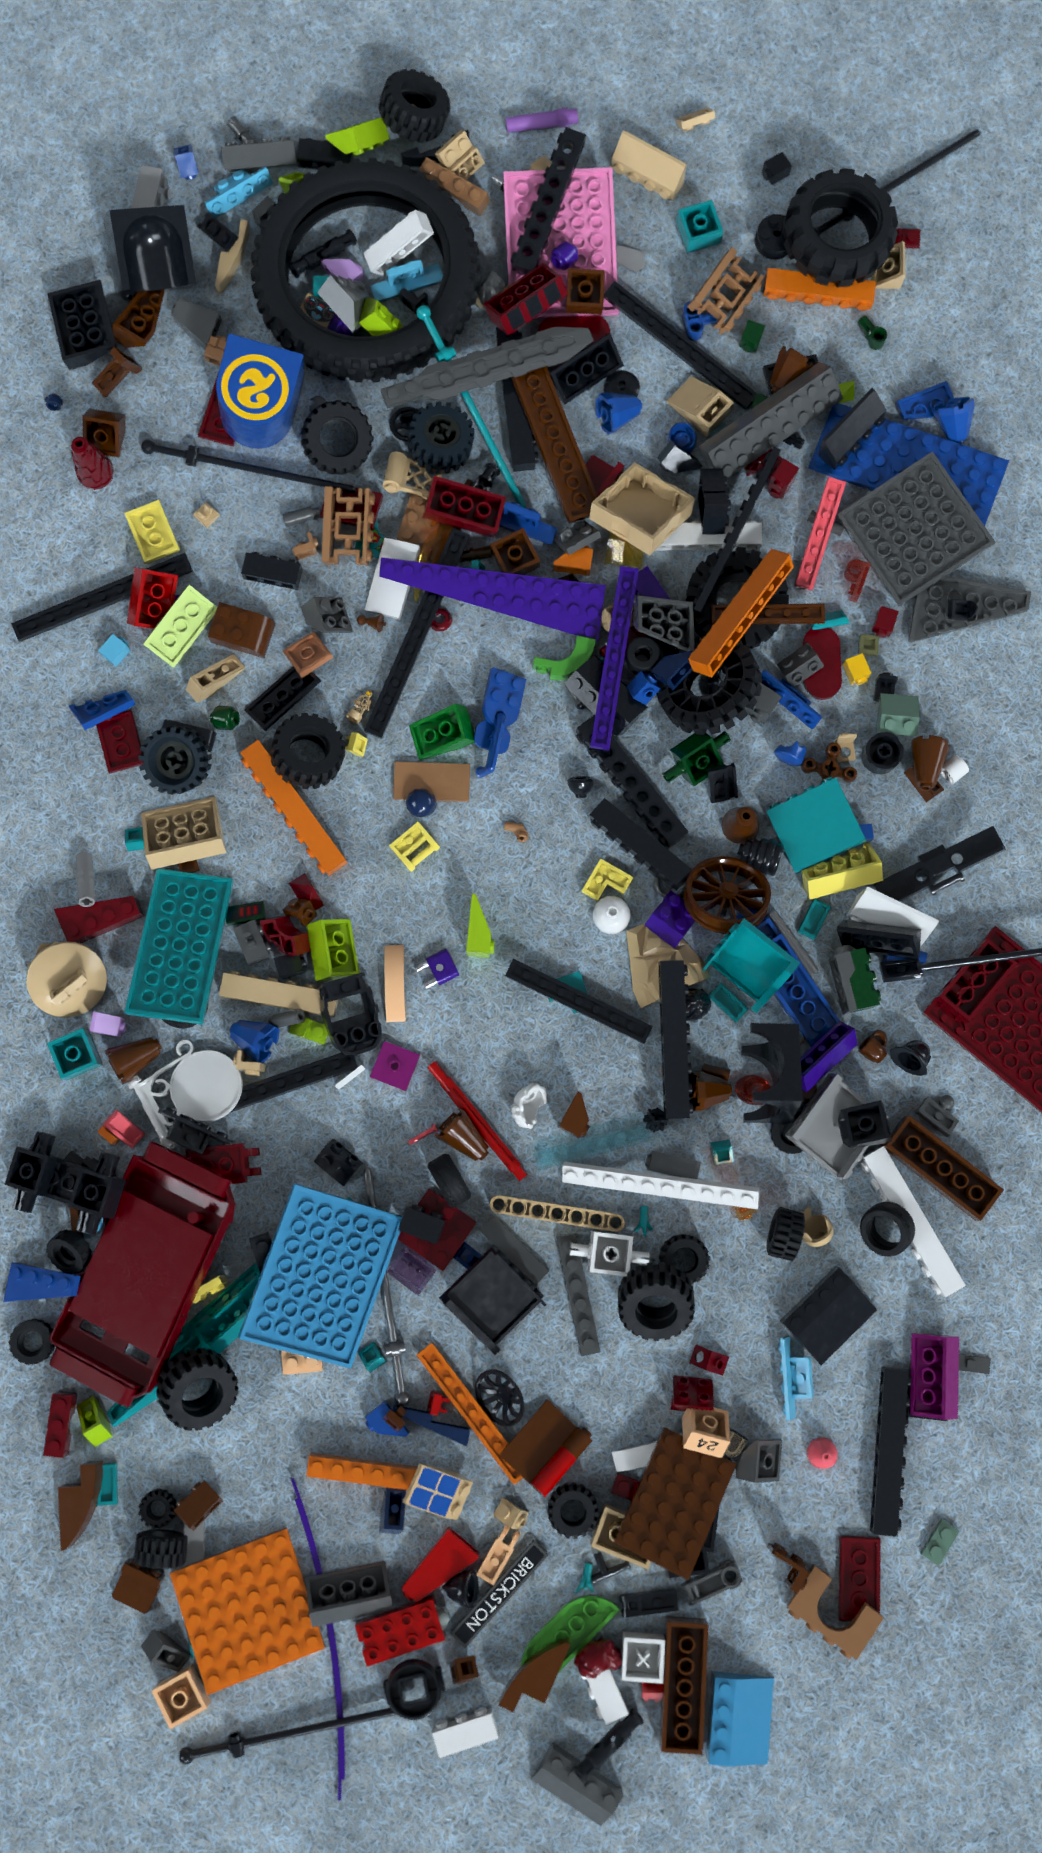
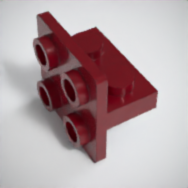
M674 1375L671 1410L685 1411L689 1408L713 1411V1380Z

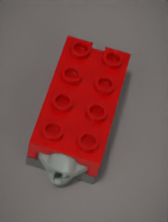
M433 1594L422 1598L418 1602L412 1601L394 1607L392 1611L374 1614L357 1620L355 1629L359 1642H364L362 1653L366 1667L445 1641V1627L450 1617L449 1610L437 1605Z

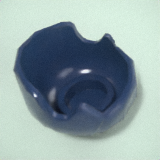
M414 789L406 798L407 809L416 817H427L436 809V797L426 789Z

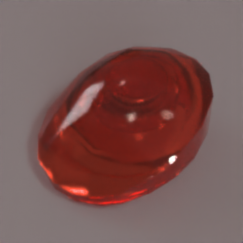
M749 1075L737 1081L735 1092L737 1097L746 1104L763 1105L764 1103H753L752 1091L755 1087H759L755 1092H762L770 1089L771 1085L763 1077Z

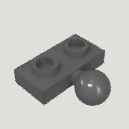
M949 1095L942 1096L939 1099V1105L927 1097L916 1111L917 1115L946 1137L952 1133L959 1122L958 1119L947 1112L954 1107V1099Z

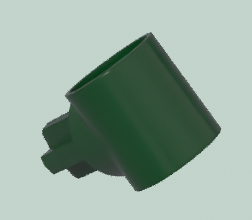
M862 316L858 320V324L866 333L865 338L868 341V346L873 350L881 349L886 341L887 331L882 327H875L867 316Z

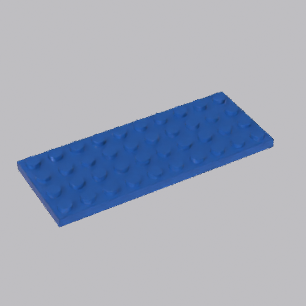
M840 403L832 406L809 464V469L873 491L930 452H933L983 525H986L1010 460L885 419L879 428L876 426L872 430L873 433L868 440H863L860 443V448L854 454L851 452L847 462L842 467L839 465L834 470L818 457L821 442L852 407Z

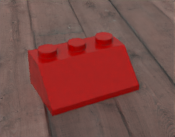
M134 567L127 624L154 629L174 604L178 575Z

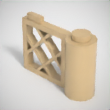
M395 451L389 455L383 488L389 493L404 491L420 495L422 499L427 500L429 491L424 487L431 484L433 478L427 473L426 465L420 467L417 465V460L409 459L405 454ZM409 467H418L420 471L413 474ZM443 470L437 475L438 477H442ZM424 475L427 481L420 483L417 477ZM412 479L416 483L414 487L406 485V482Z

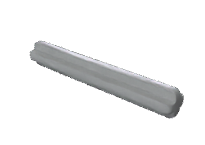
M776 911L770 912L767 917L771 919L779 933H782L810 976L816 974L819 969Z

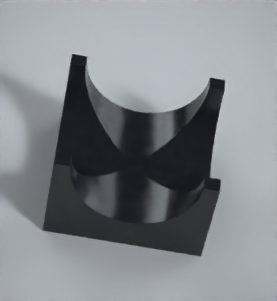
M751 1023L750 1033L758 1034L769 1042L741 1046V1055L760 1061L768 1069L772 1077L773 1087L762 1092H753V1103H764V1105L753 1112L744 1113L743 1123H791L803 1102L799 1024Z

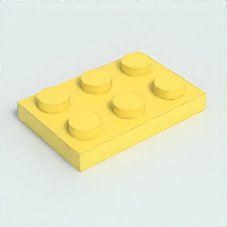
M160 500L125 513L145 564L180 551Z

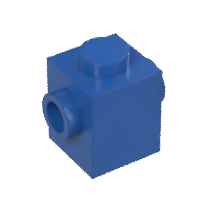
M640 671L627 686L633 699L645 705L661 688L657 683L658 679L652 673L647 674L643 671Z

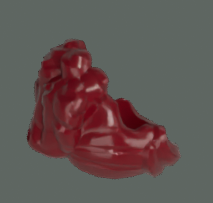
M603 1638L587 1643L578 1651L574 1659V1665L578 1667L580 1675L594 1679L610 1668L614 1671L617 1670L622 1664L619 1648L610 1639L604 1640Z

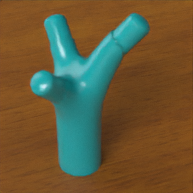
M640 1206V1221L634 1229L635 1232H638L642 1228L643 1236L647 1235V1228L650 1231L653 1230L648 1221V1206Z
M585 1563L583 1577L579 1586L574 1590L575 1594L582 1588L587 1590V1587L591 1592H594L591 1584L593 1564Z

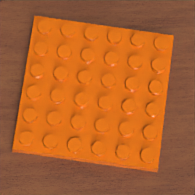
M287 1528L169 1573L207 1695L325 1649L319 1626L312 1627L306 1585Z

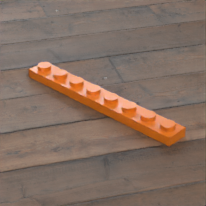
M431 1342L416 1356L515 1485L523 1477L499 1455L509 1444L434 1343Z

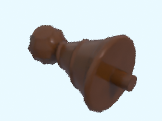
M383 614L367 619L364 615H360L357 618L359 625L366 623L378 632H381L383 626H386Z

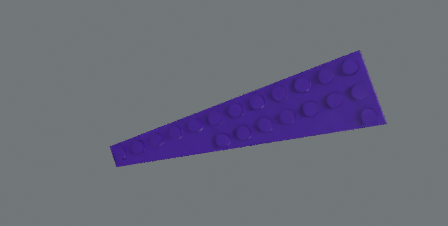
M381 557L379 577L576 636L596 639V642L599 641L606 585Z

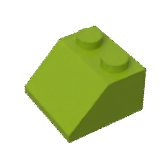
M369 297L365 299L359 324L372 336L391 333L403 327L400 320L395 318L378 300Z

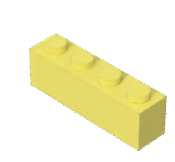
M867 842L863 844L864 848L858 850L853 848L849 850L847 855L842 857L837 855L832 857V860L828 863L821 862L802 870L803 887L808 898H819L883 881L882 862L871 844Z

